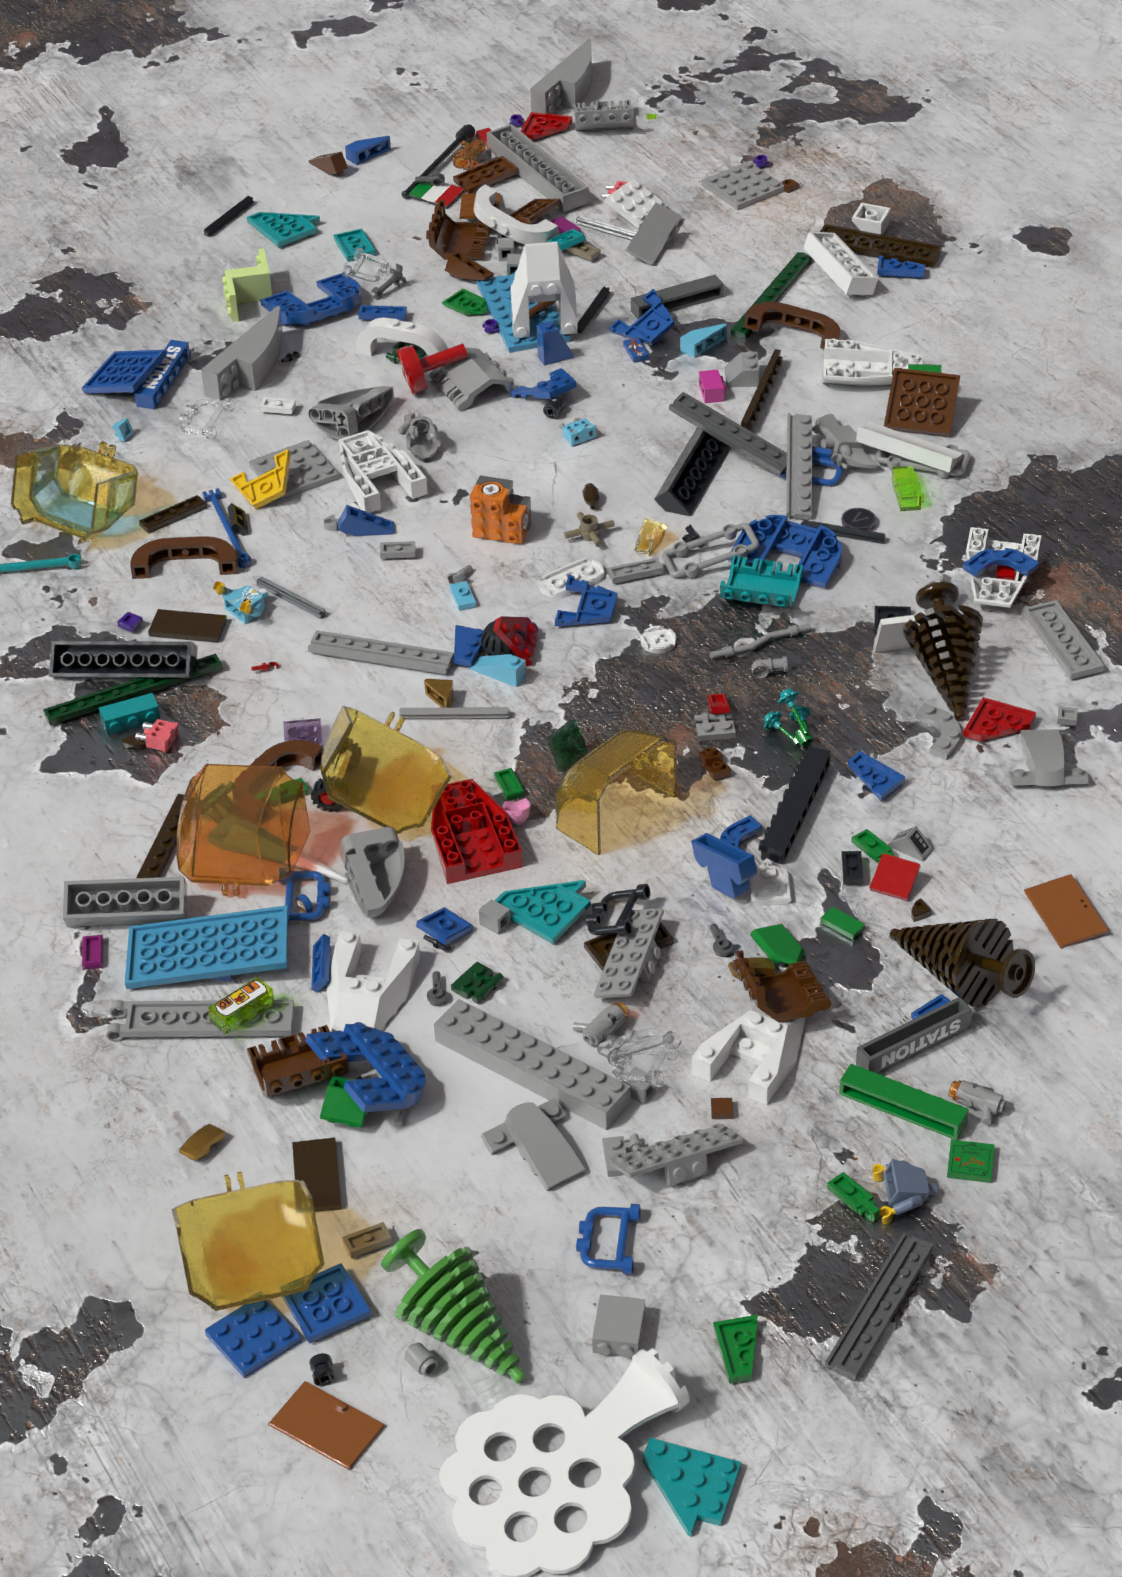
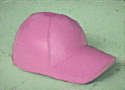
M524 798L517 802L505 801L502 808L506 811L511 823L520 825L528 819L531 804Z

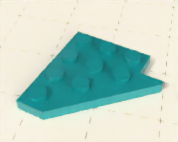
M258 212L247 216V222L277 247H283L286 244L317 233V227L313 224L320 222V216Z
M584 880L504 891L494 900L510 909L512 921L551 944H554L591 907V901L579 895L586 887V881Z
M650 1437L643 1454V1463L686 1534L692 1537L697 1520L721 1526L741 1470V1462Z

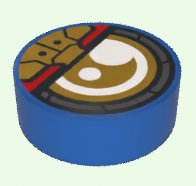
M302 894L296 897V904L302 913L313 911V905L306 895Z

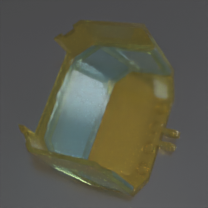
M104 441L99 444L98 452L82 446L55 444L17 454L15 457L11 506L20 515L21 518L19 520L22 525L35 521L80 537L81 539L78 540L77 544L80 545L94 540L108 530L130 508L135 506L139 474L136 466L113 458L116 454V446L113 444L108 446L107 442Z

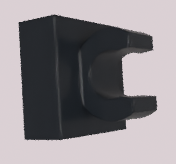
M690 524L685 528L688 534L684 535L682 540L688 543L701 537Z

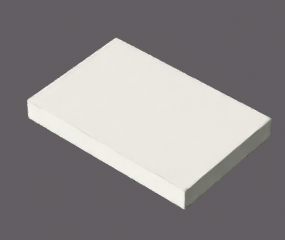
M915 615L881 619L873 647L874 652L910 648L908 641L903 635V629L910 633L905 624L910 619L917 624L914 618Z

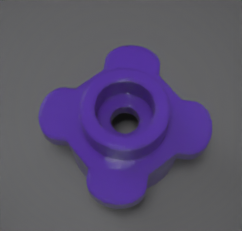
M519 114L512 115L509 125L512 124L515 127H520L523 125L524 118Z
M758 155L753 160V163L759 168L770 165L765 155Z
M488 319L482 324L486 333L499 331L495 319Z

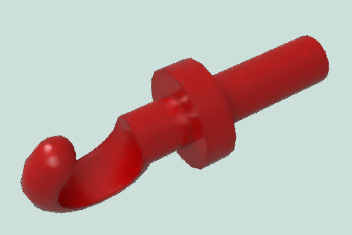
M264 662L259 666H252L251 670H263L264 672L273 665L276 668L279 665L276 662H269L268 664Z

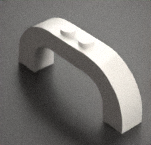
M486 184L478 189L473 209L476 217L485 225L508 238H514V241L522 244L547 243L548 239L556 236L558 226L547 219L533 225L522 223L492 206L496 201V190Z
M377 318L369 322L356 341V352L372 356L378 348L377 338L379 337L418 345L428 356L448 349L444 340L430 328L390 318Z

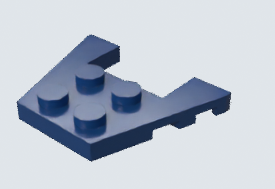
M654 289L643 297L644 302L651 306L645 314L631 326L618 319L609 327V331L630 339L638 338L640 342L653 345L667 333L675 323Z
M560 368L549 373L550 380L538 382L537 386L532 388L525 386L517 387L511 390L510 394L511 397L521 395L522 398H527L534 395V398L551 399L576 388L577 385L576 381L565 370Z
M568 575L566 591L580 592L582 596L577 612L557 611L555 626L611 622L618 593L601 586H591L588 584V581H579L575 579V576Z

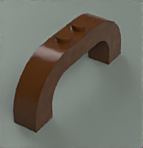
M764 302L752 306L746 312L744 328L759 331L767 323H780L816 333L822 338L821 349L825 347V339L839 340L841 332L839 325L832 318L824 314L779 302Z
M211 536L153 540L139 547L132 555L130 563L132 579L150 578L152 567L166 560L212 559L218 562L220 575H232L238 572L236 552L233 546L223 539Z
M305 740L285 741L270 747L256 758L251 765L243 770L233 784L234 806L239 817L257 825L267 816L266 804L264 800L255 797L253 794L284 767L298 765L314 771L325 761L323 746Z

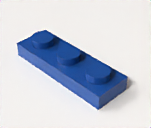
M360 305L358 319L390 318L405 321L407 306Z
M325 934L313 945L311 990L317 993L324 986L326 987L330 981V936Z

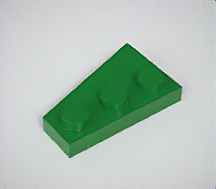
M758 1314L713 1322L714 1333L729 1384L752 1380Z

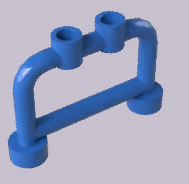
M279 867L278 881L279 883H286L285 905L289 909V921H311L320 918L325 908H329V896H325V894H330V882L326 883L323 874L317 871H287V867ZM294 879L318 880L316 911L311 913H292Z
M631 1203L630 1208L596 1207L587 1213L585 1221L579 1222V1234H583V1238H577L576 1251L580 1252L581 1260L586 1266L599 1269L623 1270V1274H633L634 1258L632 1256H625L629 1222L640 1221V1204ZM597 1216H621L615 1260L592 1259L589 1256V1252H591V1239L594 1232V1219Z

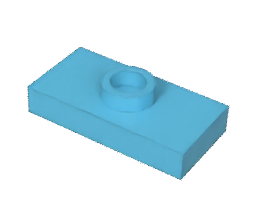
M467 581L449 585L459 611L476 607V601Z

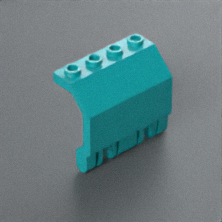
M733 556L727 585L722 580L720 583V598L788 608L795 606L804 565L795 564L794 567V564L790 563L787 572L782 571V562L777 564L776 561L761 559L759 563V559L755 558L752 567L747 566L748 557H743L742 560V556Z

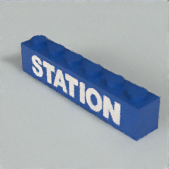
M169 341L164 349L167 356L134 393L136 407L155 410L175 378L179 375L182 367L185 366L188 358L191 357L189 342Z

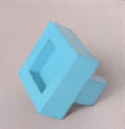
M123 418L112 426V429L116 431L115 436L120 441H126L134 433L128 418Z

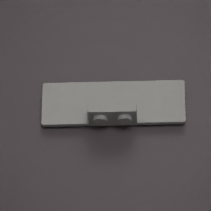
M655 202L628 245L626 252L653 265L665 244L671 241L682 215Z
M662 908L631 911L627 920L631 922L632 933L630 936L624 937L617 934L594 992L595 998L630 997L634 993L639 977L642 982H650L653 973H655L658 959L661 957L660 948L657 947L654 937L664 914Z
M714 1124L711 1128L695 1130L693 1133L685 1136L678 1135L674 1139L659 1141L649 1147H639L629 1153H619L616 1157L610 1158L609 1163L629 1178L664 1167L666 1184L672 1186L707 1175L706 1154L743 1143V1137L723 1124Z

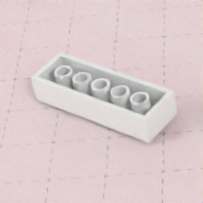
M808 233L803 247L804 250L846 295H873L878 281L877 276L835 233Z

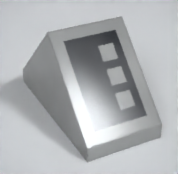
M917 826L898 832L888 843V846L920 861H923L932 851V846Z

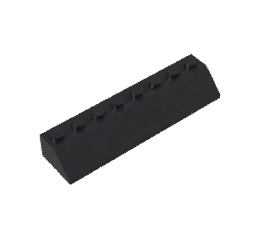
M697 427L654 500L666 512L685 516L691 515L730 446Z
M51 641L49 677L190 678L197 664L198 646L190 641Z

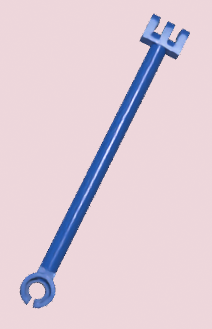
M215 489L216 493L213 490H209V495H207L206 491L202 492L205 502L212 501L238 555V566L245 568L244 561H246L247 567H250L252 564L251 557L248 553L243 552L219 502V499H222L220 489Z

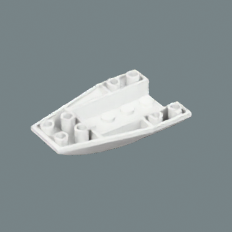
M825 339L822 383L857 386L890 385L894 368L908 369V364H922V355L853 340Z
M970 528L966 548L967 560L986 549L1005 550V548L1018 550L1037 561L1041 535L1024 533L1022 544L987 540L988 529ZM997 565L988 568L978 577L969 573L974 603L1009 608L1028 578L1015 570L1014 581L996 579Z

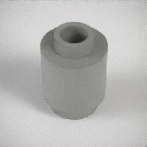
M422 1343L411 1344L406 1349L405 1361L420 1375L430 1376L436 1371L438 1367L436 1357Z

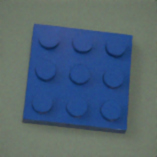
M342 1263L280 1289L281 1297L309 1344L371 1316L370 1308Z
M261 1294L205 1329L207 1338L243 1378H246L301 1342L298 1333Z

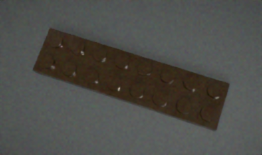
M824 224L820 232L835 233L854 253L878 257L881 255L888 259L896 258L898 261L925 264L926 267H933L942 252L941 245Z

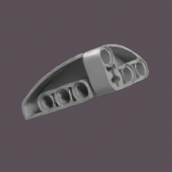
M371 387L328 397L318 401L316 406L310 408L308 416L321 431L338 440L368 431L379 421L394 398L393 387Z
M393 827L349 834L341 839L340 856L345 870L348 871L345 873V877L348 879L349 888L357 905L366 918L378 916L386 910L396 896L403 878L404 847Z

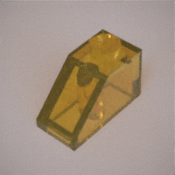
M644 518L633 551L650 556L662 543L667 526L661 522Z

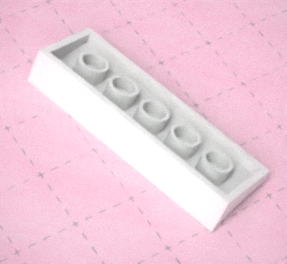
M871 422L863 427L858 426L857 442L946 472H950L962 459L963 453Z

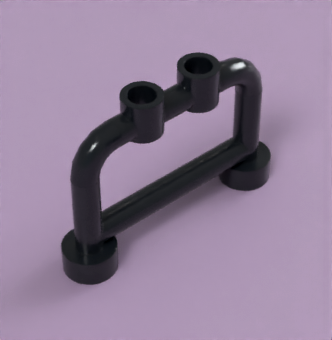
M638 884L636 889L611 892L603 897L601 902L593 903V914L587 915L585 918L589 933L592 935L618 933L621 937L630 936L632 925L627 918L637 899L647 900L650 898L649 885ZM629 898L615 925L597 927L601 925V917L608 912V904L611 901Z

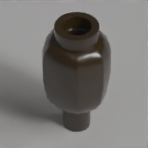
M588 483L582 490L583 498L586 504L590 506V509L595 510L600 498L599 489L594 484Z

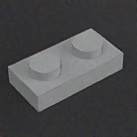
M415 541L380 543L381 559L415 557Z

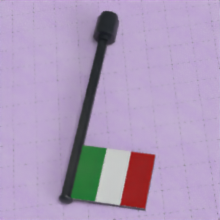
M470 124L464 125L456 133V140L419 177L429 176L460 144H467L474 137L475 128ZM414 181L405 191H402L401 195L404 199L410 197L437 206L439 200H445V209H448L464 192V188L445 182L441 186H434L431 183H416Z

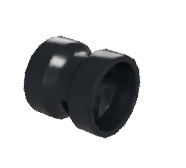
M560 397L551 398L543 408L545 416L555 419L564 409L565 403Z
M326 1353L313 1356L309 1361V1365L313 1372L314 1384L317 1386L332 1384L336 1379V1373L332 1367L331 1356Z

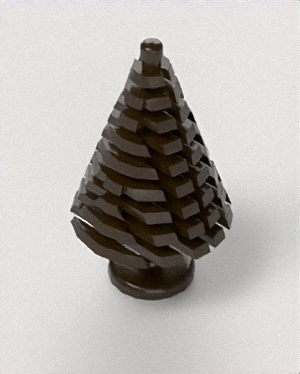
M948 582L932 583L919 589L916 593V603L919 607L925 609V614L920 612L914 616L918 624L910 619L905 624L910 633L903 629V635L917 654L916 657L921 662L931 681L937 686L936 689L942 695L941 697L946 702L947 707L950 711L954 712V718L956 720H963L966 716L965 709L968 706L967 698L970 695L972 681L970 675L973 676L977 649L979 647L978 641L980 640L979 633L981 634V627H983V617L978 610L969 606L958 605L959 610L964 614H961L951 606L959 599V589L956 585Z
M998 919L924 925L923 927H904L901 930L894 928L889 934L890 939L897 941L899 947L904 949L914 960L919 962L921 966L971 1007H979L981 1003L987 1004L1000 990L1008 997L1018 998L1029 989L1034 978L1035 959L1033 954L1026 949L1014 950L1013 940H1008L1011 936L1009 928L1006 927L1003 921H997Z

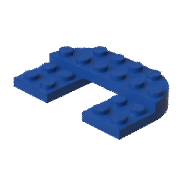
M343 272L316 281L317 287L329 295V297L306 304L287 290L260 299V303L269 312L275 307L280 306L282 325H309L310 322L321 321L325 317L336 316L340 312L353 310V307L360 303L362 296L359 283Z
M767 515L766 519H761L760 521L755 519L749 523L759 541V547L748 553L747 566L752 567L755 558L759 559V563L761 559L766 560L772 549L802 557L799 565H804L801 582L822 588L827 587L836 568L841 566V542L837 539V535L825 526L819 525L817 529L788 521V517L785 515ZM742 530L733 548L740 544L745 546L752 544L745 530Z
M356 1022L354 1024H345L344 1031L337 1030L335 1032L307 1034L305 1041L320 1060L323 1059L325 1063L326 1058H329V1061L340 1059L341 1054L345 1053L348 1062L369 1061L382 1078L356 1079L345 1082L344 1089L363 1112L404 1109L418 1103L426 1083L425 1073L391 1033Z

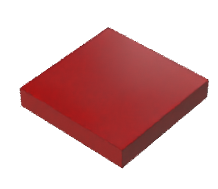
M882 853L869 889L870 891L908 901L921 865Z

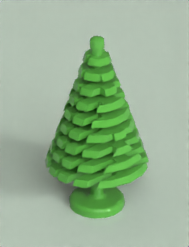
M416 1229L400 1239L385 1255L381 1266L386 1272H394L407 1264L419 1279L401 1299V1303L396 1308L395 1317L403 1322H407L416 1329L420 1328L421 1332L426 1335H433V1338L439 1342L446 1341L445 1343L448 1347L452 1349L458 1348V1352L465 1356L471 1354V1359L476 1362L485 1360L483 1366L489 1369L500 1364L496 1373L502 1376L509 1374L516 1384L521 1383L525 1379L526 1374L517 1366L520 1361L518 1355L514 1353L509 1356L514 1346L511 1340L503 1342L507 1338L508 1332L504 1326L498 1328L502 1324L501 1316L498 1313L494 1314L496 1305L492 1299L489 1300L491 1297L489 1289L484 1286V1278L479 1273L480 1269L476 1260L473 1259L474 1255L470 1247L459 1248L453 1251L448 1257L446 1255L429 1268L417 1255L425 1244V1232L422 1229Z

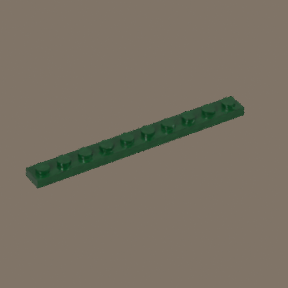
M797 252L752 306L764 302H777L809 265L812 257L804 252ZM746 312L731 329L732 336L745 339L752 331L751 329L744 328Z
M215 653L197 659V664L190 678H138L43 709L44 716L49 725L58 724L94 712L103 706L136 698L222 670L223 666Z

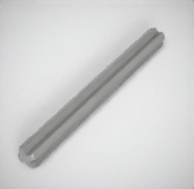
M508 707L399 709L400 719L509 718L510 716Z

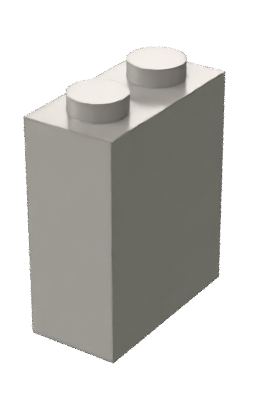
M600 1294L592 1337L593 1353L629 1358L633 1357L640 1350L646 1314L645 1299Z

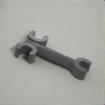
M396 264V270L391 268L390 273L393 276L379 288L374 287L371 290L375 293L373 298L379 300L382 298L383 292L392 284L400 287V281L406 282L401 265Z

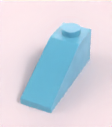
M724 323L688 332L680 337V351L696 358L727 338V324Z
M511 654L482 656L473 663L470 670L517 687L526 678V661Z

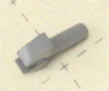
M415 412L404 416L405 423L398 429L399 434H403L408 430L411 421L415 418Z
M335 515L324 519L325 529L337 531L338 519L335 518Z
M467 565L456 573H449L447 575L449 584L453 581L455 584L465 580V575L472 571V566Z

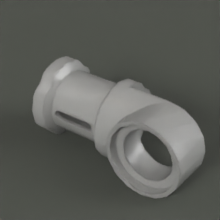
M787 657L755 661L751 666L753 676L757 679H762L768 674H772V672H788ZM758 667L765 668L762 672L755 671Z

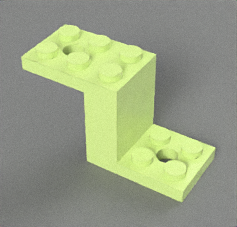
M264 248L258 249L259 255H256L258 266L224 270L225 277H222L228 316L232 317V322L239 321L237 304L258 302L260 299L272 296L270 273Z

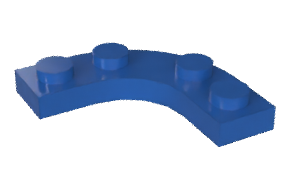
M1005 548V550L986 549L963 563V570L975 577L996 565L1012 567L1027 577L1039 568L1038 561L1018 550Z
M749 815L728 826L722 832L720 839L739 848L744 840L762 832V825Z

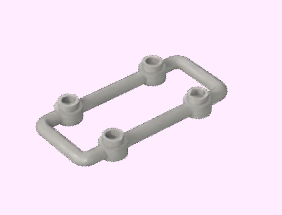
M950 444L945 446L946 448L963 453L959 469H952L950 472L922 463L904 461L899 456L886 458L883 457L885 451L880 449L877 451L875 460L878 463L887 464L892 471L905 467L935 472L939 475V478L947 479L950 475H963L971 455L967 450L958 449L956 445Z
M727 524L721 531L688 543L683 541L675 543L673 548L663 552L662 559L672 577L679 578L686 575L688 578H695L699 570L732 559L734 555L742 556L743 560V557H747L749 552L759 547V541L749 524ZM742 530L746 531L752 543L748 546L743 544L737 545L731 552L697 564L689 562L684 565L683 569L678 571L675 570L669 558L672 555L684 557L689 549L722 537L732 540L736 537L737 532Z

